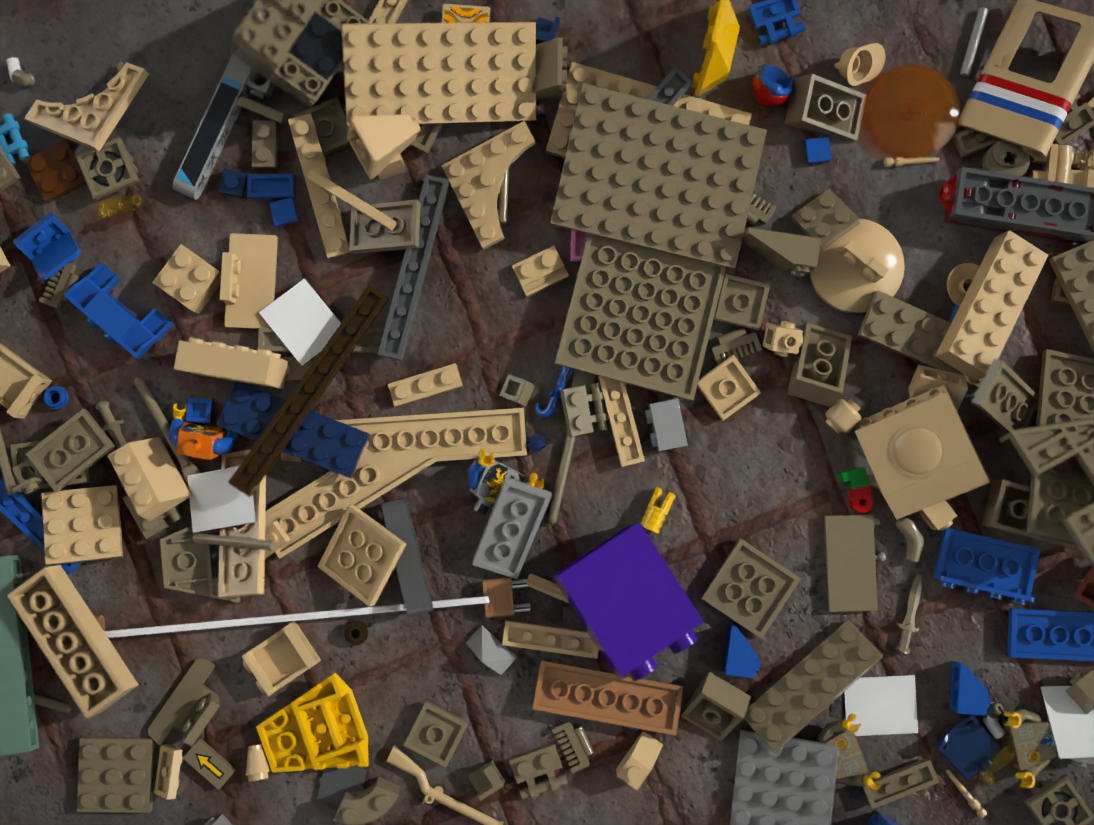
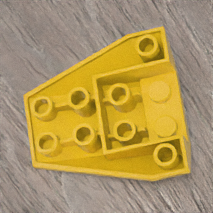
M717 0L713 6H710L707 17L709 27L702 47L707 50L699 74L695 73L691 87L695 88L694 96L699 97L727 79L730 72L740 26L729 0Z

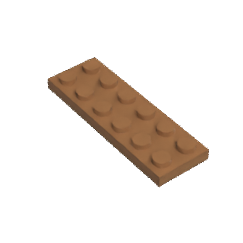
M541 661L533 710L676 735L683 686L645 679L634 682L628 676L622 678L612 673Z

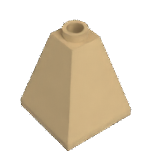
M409 114L355 116L350 120L347 139L369 179H372L416 139L418 132H420V126L415 118L411 119Z

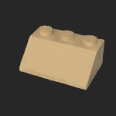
M160 437L129 442L107 455L136 512L148 521H152L192 496Z

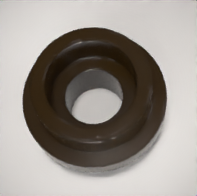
M361 621L349 623L344 631L346 641L352 645H361L367 640L369 635L367 626ZM353 629L360 631L358 638L352 635Z

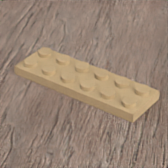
M251 450L222 454L221 469L240 466ZM266 475L253 492L256 522L220 528V536L265 540ZM219 545V598L264 594L265 550Z

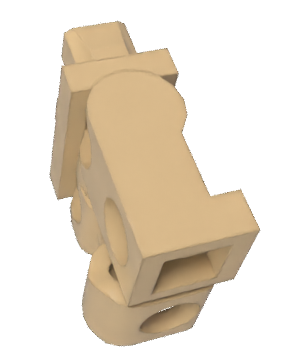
M1052 144L1044 159L1031 156V163L1042 164V171L1032 170L1029 175L1030 178L1094 188V148L1082 154L1079 152L1074 153L1072 146Z

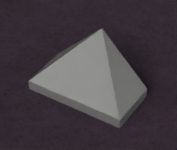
M483 625L466 642L482 663L500 675L517 658L511 650L502 645V642Z

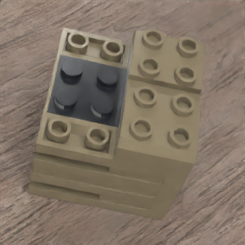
M258 0L234 34L229 52L310 109L343 63L341 24H369L370 22L342 0Z

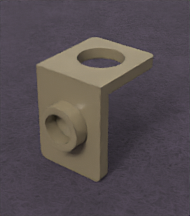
M30 459L12 468L20 483L11 489L13 493L24 492L29 494L39 489L38 485L46 482ZM26 466H31L35 471V475L33 478L26 480L22 476V470Z

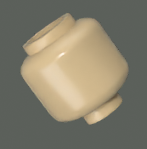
M838 399L836 404L826 411L825 415L828 419L825 422L838 434L841 432L849 433L861 421L862 417L858 413L861 408L851 399L848 402L844 399Z

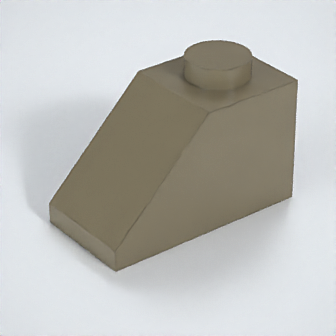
M1094 670L1085 675L1080 672L1069 681L1072 686L1066 690V693L1088 714L1094 710Z

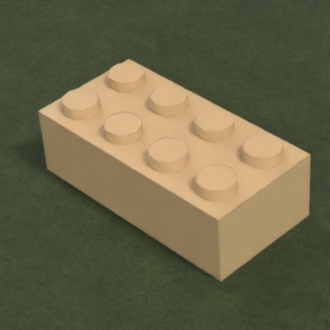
M189 338L188 342L179 340L174 369L194 375L283 389L288 361L280 359V354L272 353V351L252 350L239 345L233 347L220 342L212 341V343L201 339Z

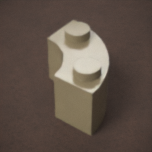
M378 777L372 786L363 791L346 790L334 821L348 825H359L381 817L397 800L401 786Z

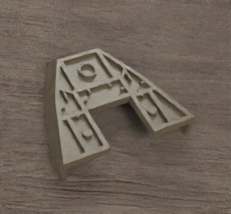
M1094 418L1018 428L999 438L1001 443L1008 439L1012 441L1033 476L1074 455L1094 485ZM1094 503L1062 520L1086 558L1078 563L1080 568L1094 563Z

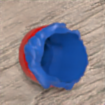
M773 65L758 66V71L755 72L753 78V93L757 103L763 107L784 103L790 94L794 93L792 89L794 79L792 77L789 78V74L779 67Z

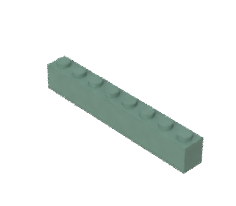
M17 555L0 557V756L29 752L39 748L28 629L7 596L23 584L21 558Z

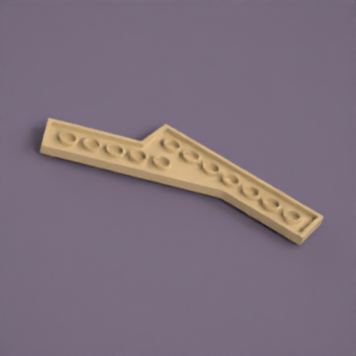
M524 408L336 420L370 434L352 478L344 477L332 471L326 473L265 511V528L271 523L278 521L290 538L288 543L275 551L278 558L281 559L339 523L348 505H354L361 509L435 462L477 459L480 449L485 450L486 456L493 452L494 458L527 456Z

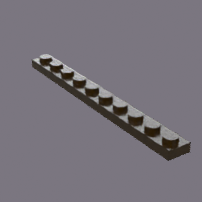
M369 285L366 287L228 482L230 485L251 497L389 301L387 296Z

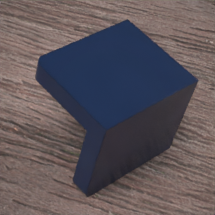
M556 16L554 22L541 17L537 19L536 45L557 37L560 28V17Z

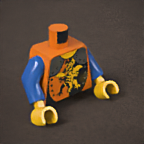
M177 403L173 405L174 419L171 423L169 440L177 447V454L202 459H213L231 451L239 436L238 434L220 427L184 422L183 420L186 419L187 404L183 410L177 409Z

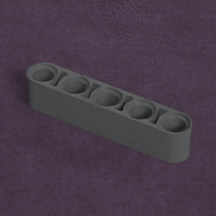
M404 497L383 503L382 511L387 530L406 543L396 563V569L407 614L409 617L431 612L433 611L432 599L407 500Z

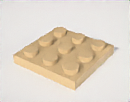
M117 485L42 493L46 565L123 557L119 489Z
M348 505L317 567L366 605L374 606L406 543L356 506Z

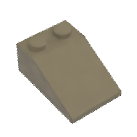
M814 74L794 78L792 87L794 93L790 97L785 124L808 132L857 141L867 95Z
M748 228L743 235L742 243L784 272H790V276L804 277L817 268L821 238Z
M807 323L803 332V343L799 348L791 373L787 394L828 407L834 406L843 393L852 336Z

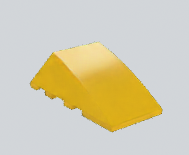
M336 673L256 726L272 773L303 771L304 769L322 770L333 767L338 769L348 768L349 766H368V734L352 690Z

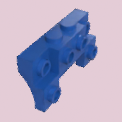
M100 262L90 274L74 284L64 297L88 316L86 321L96 329L102 328L106 332L104 336L114 344L118 342L135 358L141 359L156 341L159 342L174 324L155 308L142 321L109 294L121 278Z

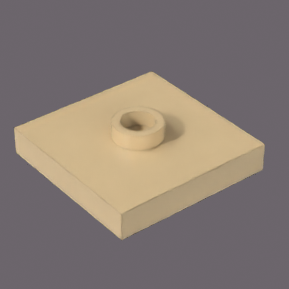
M731 355L702 376L697 384L698 389L722 421L761 394L734 355Z

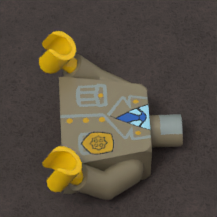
M1025 709L1013 712L1005 711L1003 714L1008 716V719L1002 720V725L1005 731L1011 765L1019 770H1023L1015 774L1016 778L1022 779L1020 788H1031L1035 784V777L1050 763V759L1055 758L1057 755L1052 729L1049 722L1041 719L1036 713Z
M853 713L848 716L847 720L841 719L827 723L815 742L839 746L835 782L849 786H867L871 790L880 788L881 783L876 784L872 781V778L880 777L878 772H872L869 776L866 775L869 772L854 732L859 730L861 723L855 725L851 722L856 719L857 715Z

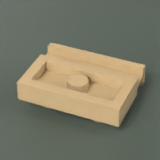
M555 246L512 265L526 297L569 278V274Z

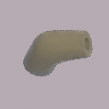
M908 517L899 518L896 521V527L903 534L907 542L906 559L918 562L924 545L923 536L912 519Z

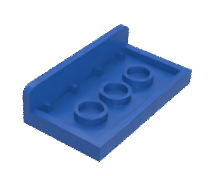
M947 528L942 533L933 579L940 580L941 586L955 589V584L964 586L963 591L978 594L979 590L988 591V597L1002 600V596L1005 595L1011 597L1010 602L1026 605V600L1034 602L1035 597H1031L1040 549Z

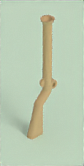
M394 745L386 762L417 777L420 789L425 795L422 804H431L435 800L483 825L504 824V821H498L444 794L441 786L430 787L424 770Z

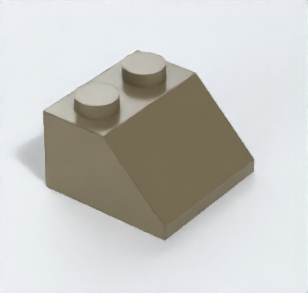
M708 672L697 685L680 717L722 741L744 719L751 696L724 681L719 676Z

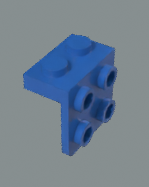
M52 212L48 213L13 240L15 246L32 261L39 278L43 281L55 276L62 267L75 261L81 253L71 231Z

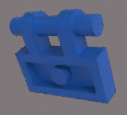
M765 0L748 7L755 31L764 28L766 34L758 36L760 46L767 43L769 45L777 43V40L785 37L793 38L797 36V33L805 31L804 23L795 24L793 19L801 14L797 0ZM781 22L785 23V28L775 31L773 25Z

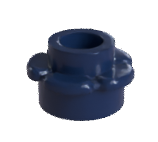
M536 434L526 440L528 443L526 449L530 451L531 455L548 445L545 441L546 436L540 437L539 434Z

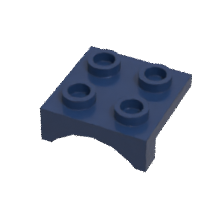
M963 714L932 744L967 781L979 770L986 771L985 765L987 763L992 765L991 759L1002 749L972 714Z

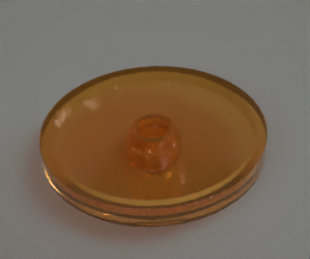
M902 65L883 74L870 89L864 107L865 125L873 141L885 152L903 158H923L937 152L953 136L960 116L959 100L950 82L939 72L922 65Z

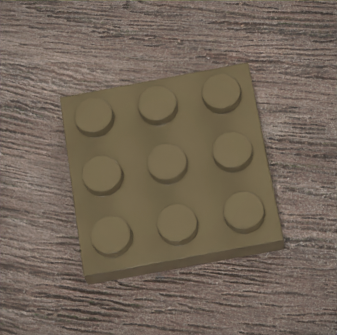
M739 538L700 598L762 639L801 578Z
M151 737L79 738L77 812L150 813L153 809L155 741Z

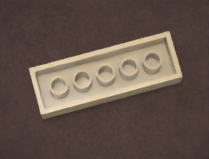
M1010 230L994 237L935 356L974 381L985 378L986 371L992 365L994 359L998 360L1048 254Z
M61 565L43 568L7 595L86 718L101 713L139 685Z

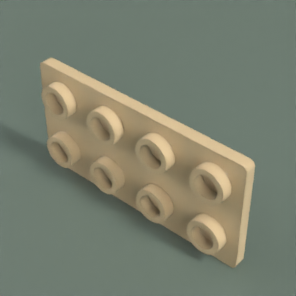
M230 234L229 252L222 253L220 300L226 303L225 327L271 328L259 312L274 302L278 246V237L276 235Z

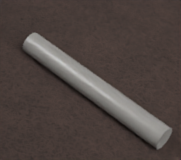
M981 7L978 9L960 72L962 77H969L987 16V8Z

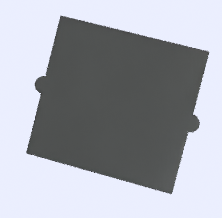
M357 766L338 769L337 767L325 768L322 777L319 778L321 783L317 800L340 805L346 790L355 792L365 790L364 781L367 769Z

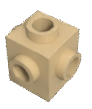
M781 321L780 325L767 323L763 347L775 351L774 354L788 357L789 353L798 354L799 348L803 343V331L796 328L795 323Z

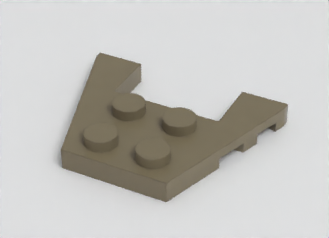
M192 526L160 539L164 588L236 603L241 602V597H218V583L213 582L210 544L194 543L193 535L195 533H193ZM218 528V529H212V530H206V531H200V532H195V533H199V534L215 533V532H220V528Z

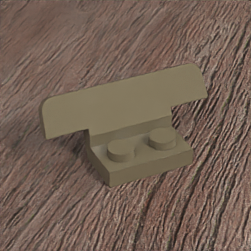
M205 658L197 659L149 726L148 735L159 746L173 727L183 732V742L192 746L220 706L219 695L203 685L215 668V664Z

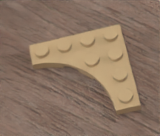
M126 62L119 73L107 83L108 88L96 96L92 93L77 99L76 103L70 105L36 100L24 119L34 126L99 152L149 74L144 68Z
M525 121L441 165L483 249L505 239L499 223L497 198L508 167L528 148L536 144Z

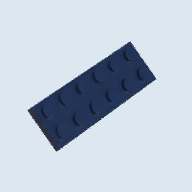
M236 381L216 425L257 442L281 409L285 400ZM311 411L282 452L351 479L370 434Z

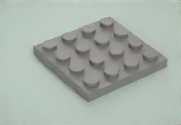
M741 729L730 825H831L839 746L791 738L774 754L755 731Z

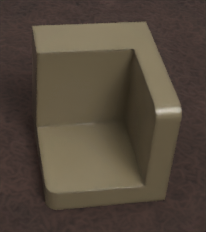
M493 760L468 776L478 792L477 798L479 801L502 788L505 783Z

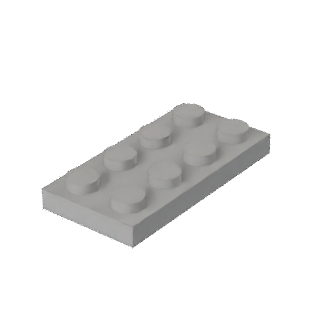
M505 477L472 559V565L517 579L551 499V492Z

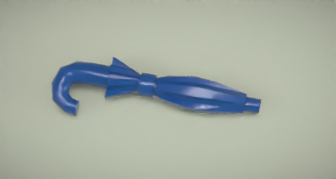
M561 366L559 379L556 383L557 386L548 394L550 400L546 409L542 410V404L536 402L535 411L538 416L548 418L554 413L559 401H562L560 390L565 388L566 381L572 375L573 369Z

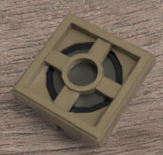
M120 137L104 143L99 152L89 149L75 155L94 200L139 183L136 174L138 169L133 164L135 161L130 153L127 152Z
M1065 775L1054 782L1050 780L1042 781L1041 785L1043 787H1033V796L1024 802L1039 825H1086L1094 819L1093 813Z

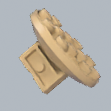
M860 219L859 225L824 250L819 251L817 268L811 271L809 275L815 291L828 305L847 313H866L875 291L879 290L892 297L896 294L904 276V257L899 243L886 228L875 222Z

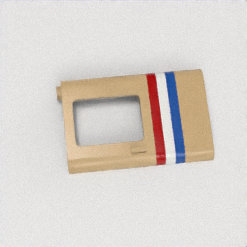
M1018 0L955 126L966 127L1022 146L1026 154L1044 159L1094 62V17L1036 0ZM1036 14L1054 17L1080 25L1081 27L1052 83L1043 82L1008 70Z

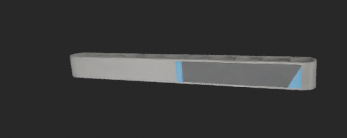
M233 54L173 181L172 188L174 191L195 200L203 192L242 106L237 105L239 97L246 98L249 93L245 83L252 68Z

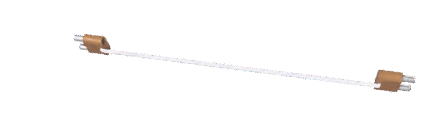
M510 577L483 580L484 597L432 601L433 608L485 604L486 618L515 616L517 612L531 611V608L521 607H530V603L514 604L513 589L528 587V584H518L527 583V579L512 580ZM405 604L113 631H105L103 615H96L94 617L107 637L114 638L407 610Z

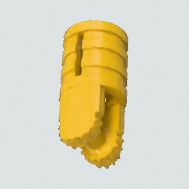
M659 487L655 488L642 522H640L643 528L659 534L662 523L676 496L669 492L662 507H657L662 495V489Z

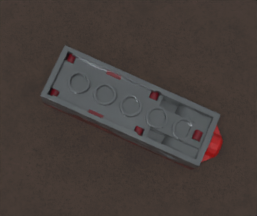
M961 167L940 188L939 201L945 207L943 222L1003 232L1010 230L1016 234L1084 244L1094 239L1093 187Z

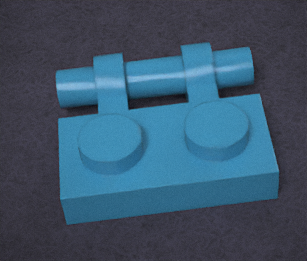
M11 113L3 115L5 124L0 126V146L8 160L15 165L16 162L13 155L18 153L20 160H25L30 157L27 151L29 147L20 135L19 131L21 128L18 122L14 120ZM8 134H10L13 141L10 145H8L5 138Z

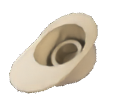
M878 43L849 48L844 51L840 61L835 63L834 67L839 69L840 75L847 79L850 85L857 86L874 79L881 72L886 58L885 50Z

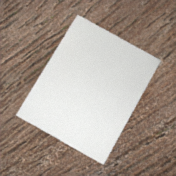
M305 279L259 312L301 365H304L322 351L341 324Z
M239 466L187 476L188 488L192 495L189 499L193 533L256 522L253 494L251 497H248L228 483Z
M915 675L859 678L844 691L846 720L850 714L854 713L857 717L851 722L855 725L861 723L859 730L854 732L855 736L918 733Z
M1070 686L1041 687L1059 758L1094 757V710L1086 714L1066 693Z

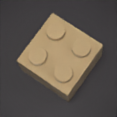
M180 244L152 283L190 310L199 314L221 285V272L190 249Z

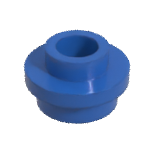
M52 386L44 393V402L51 409H62L68 403L69 396L63 387ZM56 394L60 395V400L58 402L54 401V396Z

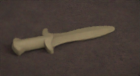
M99 401L95 408L100 411L106 423L102 430L104 432L107 431L113 437L117 449L127 444L120 429V424L124 423V421H115L109 408V402Z
M920 574L916 575L911 586L906 616L902 624L897 623V627L902 629V633L896 650L902 655L910 653L912 632L919 631V628L915 627V614L922 589V577Z

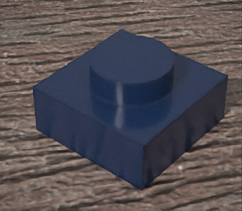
M223 169L219 192L244 198L247 173Z

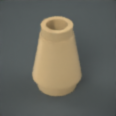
M262 744L248 746L246 765L248 780L267 779L270 769Z

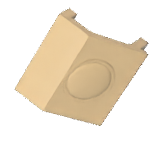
M945 384L914 398H909L893 407L886 408L872 416L865 417L855 426L856 436L880 490L896 519L990 483Z

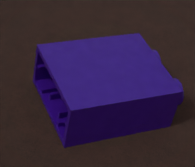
M640 522L626 526L552 575L613 673L622 678L627 674L630 675L634 682L644 678L658 667L653 656L668 646L673 654H677L691 646L698 639L693 629L704 621Z

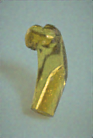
M134 194L102 200L97 204V208H99L98 214L101 217L108 218L112 214L111 211L130 212L142 204V198L140 195Z
M1011 746L1004 747L991 759L992 765L988 763L985 765L986 771L980 770L978 779L982 780L985 786L988 787L996 783V778L993 774L1010 764L1016 755L1014 748Z

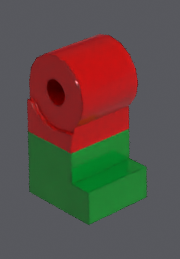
M856 467L837 472L839 482H846L849 507L853 511L860 513L870 511L873 506V497L865 467Z

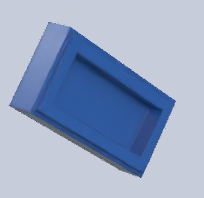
M247 174V198L296 199V175Z

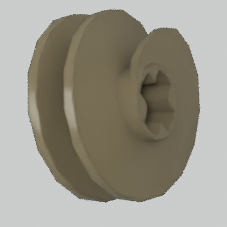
M999 140L984 153L982 159L983 170L1022 176L1026 173L1030 164V155L1023 151L1022 146L1004 140Z

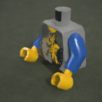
M484 449L479 450V457L468 468L470 491L479 497L474 510L485 516L492 504L495 505L505 477L543 489L544 479L537 481V474L532 473L528 481L526 480L527 477L520 472L494 460L493 452L486 456Z

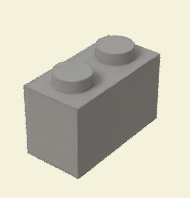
M673 399L649 404V410H645L647 423L652 424L653 433L650 434L652 447H656L658 452L688 446L679 400Z

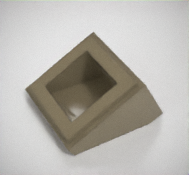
M508 374L499 396L527 406L535 385Z

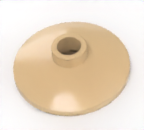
M963 263L956 266L950 272L947 279V291L951 300L960 307L967 293L963 285L967 287L968 291L980 266L973 263Z

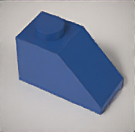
M728 623L722 671L725 675L754 679L755 672L758 673L760 669V658H757L758 654L734 624Z
M953 661L950 709L959 714L987 716V709L991 705L988 690L965 664Z

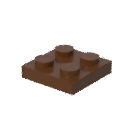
M67 139L24 160L46 203H50L87 184L75 157L76 153Z

